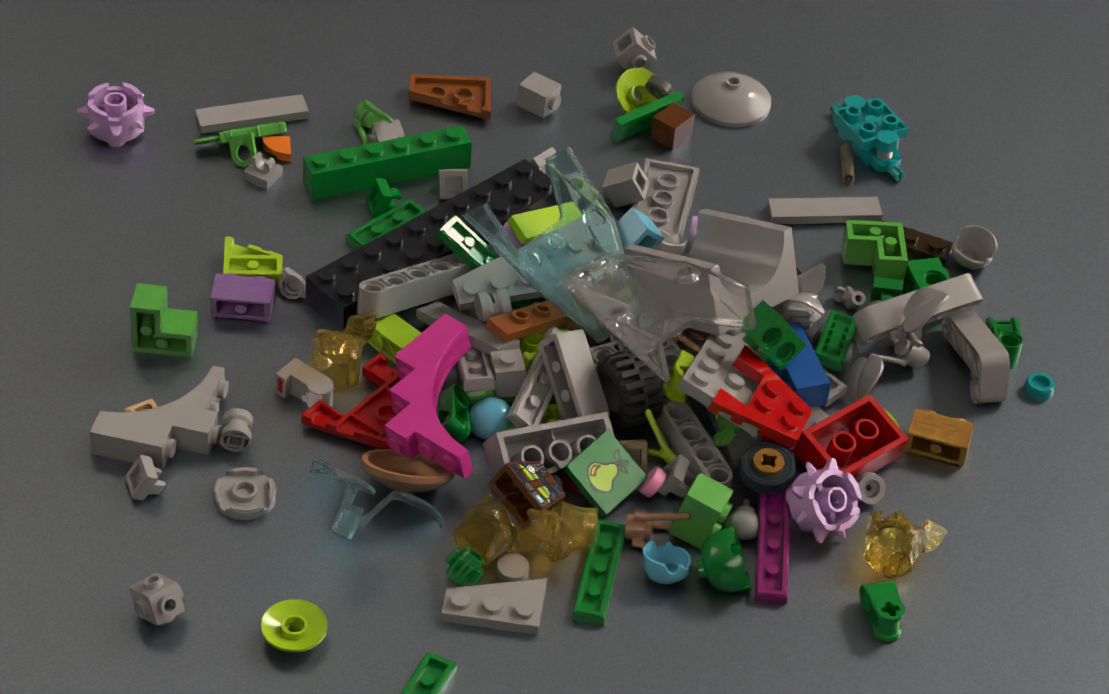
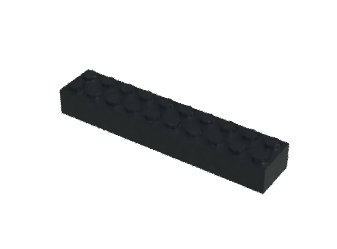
M524 159L307 275L305 302L344 334L369 320L357 314L360 282L454 253L436 236L439 230L454 215L489 245L512 215L562 204L563 187L528 160Z

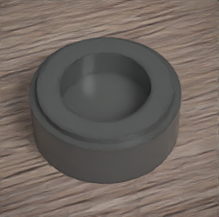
M652 75L645 84L648 93L656 99L665 97L673 92L672 85L656 75Z

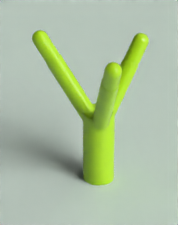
M647 409L645 414L661 447L660 451L647 448V455L661 457L668 464L677 455L668 447L663 431L659 429L652 412Z

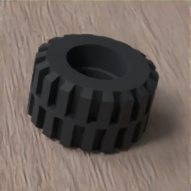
M636 346L601 356L597 363V373L611 414L609 416L611 422L620 429L649 422L645 414L647 409L652 412L655 420L660 418L663 411V389L657 368L648 353L641 347Z

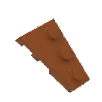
M410 74L409 99L490 120L491 78Z

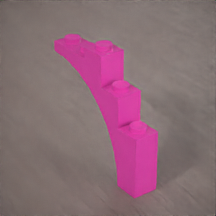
M444 314L394 355L397 366L396 372L401 381L389 390L393 403L392 409L396 416L384 426L388 437L387 444L393 452L401 453L411 460L421 453L424 458L432 459L442 465L447 472L455 473L466 479L473 473L469 451L454 440L441 425L437 417L439 394L446 377L456 362L471 348L467 326Z

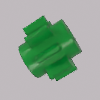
M466 546L463 551L457 547L445 559V562L450 565L445 570L446 574L459 586L463 587L467 582L473 586L486 573L480 568L485 563V560L476 550L469 546Z

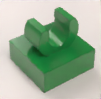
M375 178L366 197L372 217L376 218L396 207L392 199L401 200L402 196L397 188H389L386 179Z
M874 277L870 289V300L885 301L900 296L903 290V280Z

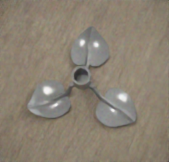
M923 287L910 297L903 309L905 319L902 321V326L910 338H901L899 340L894 335L887 337L896 344L894 351L897 358L871 353L868 359L865 357L858 358L848 370L844 384L848 386L846 394L853 403L866 397L877 383L883 371V361L897 363L903 367L909 365L915 370H919L926 365L930 352L922 346L923 342L916 337L914 332L919 330L950 297L948 294L930 287ZM880 300L874 301V302L870 303L868 306L873 305V304H876V303H879V302H882V301H880ZM856 326L853 334L854 341L859 345H866Z

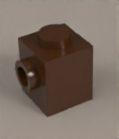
M674 102L661 112H657L652 118L651 139L674 150L692 136L695 114Z

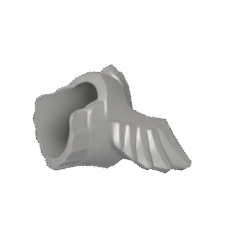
M823 263L797 275L799 293L772 307L788 324L800 322L810 344L818 341L821 336L820 324L825 310L818 301L817 294L823 288L826 278V267Z

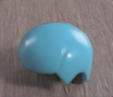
M488 397L475 403L469 411L472 433L478 438L487 440L496 432H502L514 425L506 418L511 406L505 400L495 397Z
M653 540L643 547V569L652 581L660 584H672L685 579L690 573L691 555L684 548L673 546L671 541H667L662 547H657Z

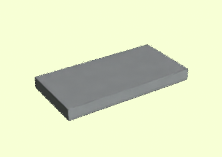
M646 158L642 171L649 181L645 200L633 203L632 208L647 215L658 229L666 231L671 236L680 234L682 241L700 168Z

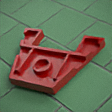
M744 345L732 366L758 384L747 405L720 388L707 410L716 415L720 411L732 416L730 418L731 422L740 426L743 422L758 428V434L792 449L813 410L747 345Z
M379 353L366 363L362 369L364 377L380 386L377 390L345 415L319 400L301 414V423L373 447L391 449L387 444L388 437L384 425L396 416L392 409L393 403L389 390L401 381L397 375V369H392L387 363L388 359L386 356Z

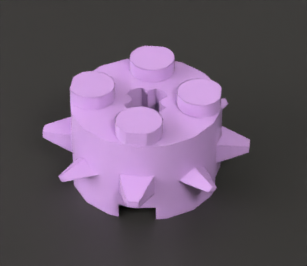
M122 82V87H109V83H104L96 86L89 92L87 106L77 109V115L88 119L87 130L96 138L108 142L112 147H121L125 142L136 138L144 132V118L155 114V109L144 105L142 98L145 95L135 86Z
M830 458L825 467L816 470L810 462H807V472L800 474L793 482L792 487L786 491L785 499L789 504L792 517L799 525L801 531L814 533L817 543H822L829 532H836L842 539H845V529L850 528L858 519L859 515L857 514H860L858 500H862L859 485L850 473H844L838 469L836 459Z

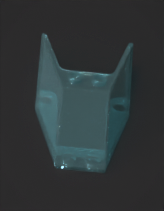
M569 146L545 159L560 212V219L519 249L515 248L487 203L462 216L534 289L583 329L597 343H601L642 313L643 308L618 222Z

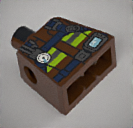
M539 461L506 463L488 483L524 530H527L546 517L565 497L561 479L555 475L551 476Z

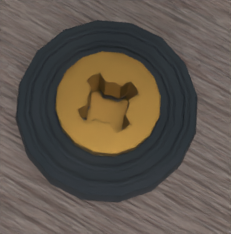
M760 442L751 445L744 451L739 464L740 477L744 484L751 490L761 494L774 495L783 492L791 485L796 473L795 459L792 454L783 446L772 442Z

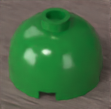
M728 527L712 533L701 547L702 559L696 560L701 579L707 577L714 588L727 593L751 588L749 573L745 571V558L734 527Z

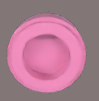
M658 466L647 474L648 478L639 486L638 491L647 498L652 497L666 480V472Z

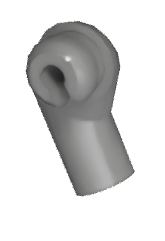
M847 285L845 287L838 286L834 291L835 301L844 302V306L848 310L858 309L866 300L862 292H855L852 287Z

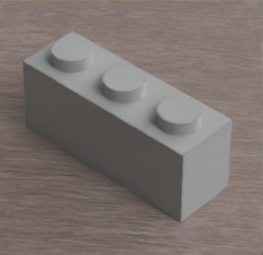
M584 330L555 333L539 342L538 346L562 420L608 412V416H610L608 404Z

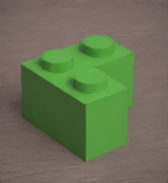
M846 220L841 243L843 264L872 266L873 278L903 280L904 283L908 256L903 223Z
M137 283L130 305L132 351L192 358L198 335V311L168 308L167 286Z
M703 473L698 474L678 513H690L691 518L674 520L668 533L701 550L704 541L712 533L721 529L722 525L717 522L724 523L730 513L733 504L728 501L734 490Z

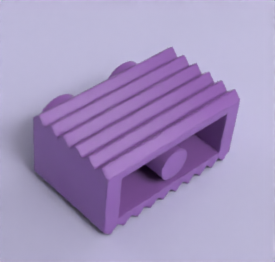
M232 273L226 275L215 274L211 294V316H218L219 318L230 317L237 320L241 318L243 320L248 319L249 321L253 319L254 321L259 320L261 322L265 320L269 322L275 299V279H268L263 276H237Z

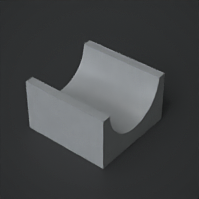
M703 209L697 212L696 237L687 257L634 244L624 248L632 305L635 307L636 314L720 336L735 328L762 300L771 307H774L799 293L792 227Z

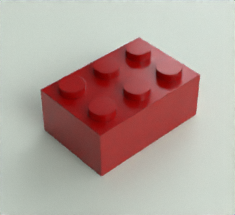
M869 394L802 431L793 448V453L805 468L806 463L810 462L816 470L823 469L830 458L836 459L838 469L844 473H850L855 479L862 472L874 473L897 460L909 438L872 395Z

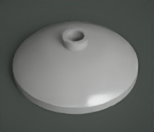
M717 72L700 79L694 85L691 93V103L694 110L711 123L725 127H747L762 121L768 115L771 108V96L759 81L748 75L737 72Z

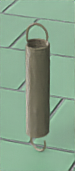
M844 140L849 141L850 144L844 143L841 145L840 143L839 145L842 180L844 187H849L855 179L851 141Z

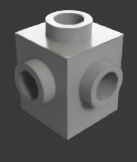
M634 27L628 29L612 42L616 58L625 70L631 68L647 69L657 60L654 51L656 46L653 40L648 35L643 36Z
M157 572L129 587L134 602V609L138 616L157 626L171 622L176 615L185 611L181 599L184 596L181 586L175 580H171Z

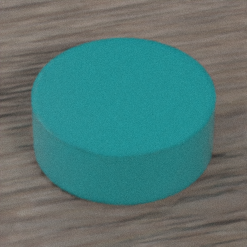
M1041 372L1028 375L1024 385L1025 393L1032 399L1040 401L1050 399L1055 389L1054 379Z

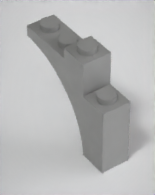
M213 365L203 381L193 390L166 405L135 412L100 411L90 430L91 454L132 463L141 454L150 456L154 467L160 469L164 468L168 457L172 458L174 456L176 448L209 455L213 444L219 443L222 426L218 425L220 399L226 398L229 388V382L225 381V368Z

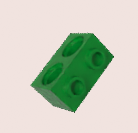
M764 300L737 325L745 334L742 340L754 352L759 349L756 355L767 366L773 363L780 371L807 346L782 316Z

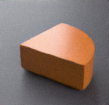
M262 136V146L265 152H270L277 156L278 160L291 162L290 136Z

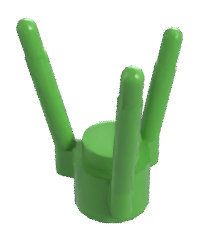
M367 99L358 103L353 111L356 118L353 121V125L358 130L363 145L368 144L363 127L372 128V122H393L390 116L375 107Z

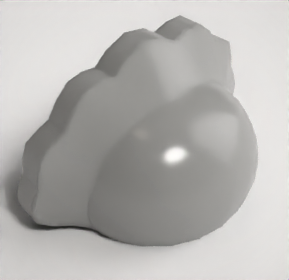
M289 267L282 269V278L279 282L281 293L288 299L305 298L306 282L304 278Z

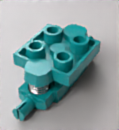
M852 95L844 99L842 106L839 102L833 103L830 110L833 112V124L839 130L838 135L843 141H851L852 151L867 167L872 165L877 172H889L896 181H901L905 177V173L898 167L901 164L902 156L896 150L898 149L899 139L908 136L909 127L880 97L865 100L858 95Z

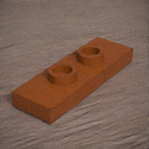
M551 299L489 317L485 327L506 343L546 331L553 326L559 327L569 324L573 314L557 301Z

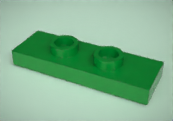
M830 310L815 351L822 367L837 372L841 371L856 328L852 316Z

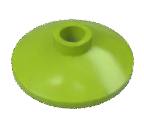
M631 68L622 73L618 78L615 89L619 105L626 113L658 100L649 94L645 87L649 78L655 75L651 71L644 68Z
M300 599L284 600L272 605L264 613L261 620V632L264 639L274 648L285 652H303L316 647L325 638L328 629V622L324 612L317 605Z

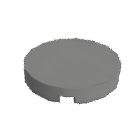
M240 467L231 469L226 472V476L221 479L219 477L215 481L213 488L215 507L223 515L236 520H253L268 514L275 506L277 498L274 480L271 477L269 479L264 475L263 471L257 468Z

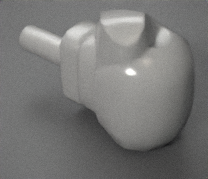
M745 499L743 506L738 507L735 512L727 517L724 529L733 526L738 539L741 540L756 538L758 534L757 512L751 507L749 499Z

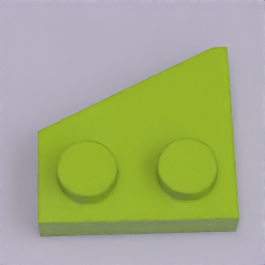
M225 236L224 275L232 273L237 276L246 277L263 276L268 279H275V283L280 282L282 278L283 255L273 251H265L252 244L245 248L234 244V238Z

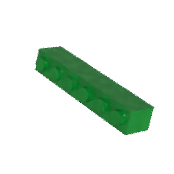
M461 125L303 157V184L311 200L370 189L375 178L386 179L389 185L438 175V170L468 169L471 166L472 141Z

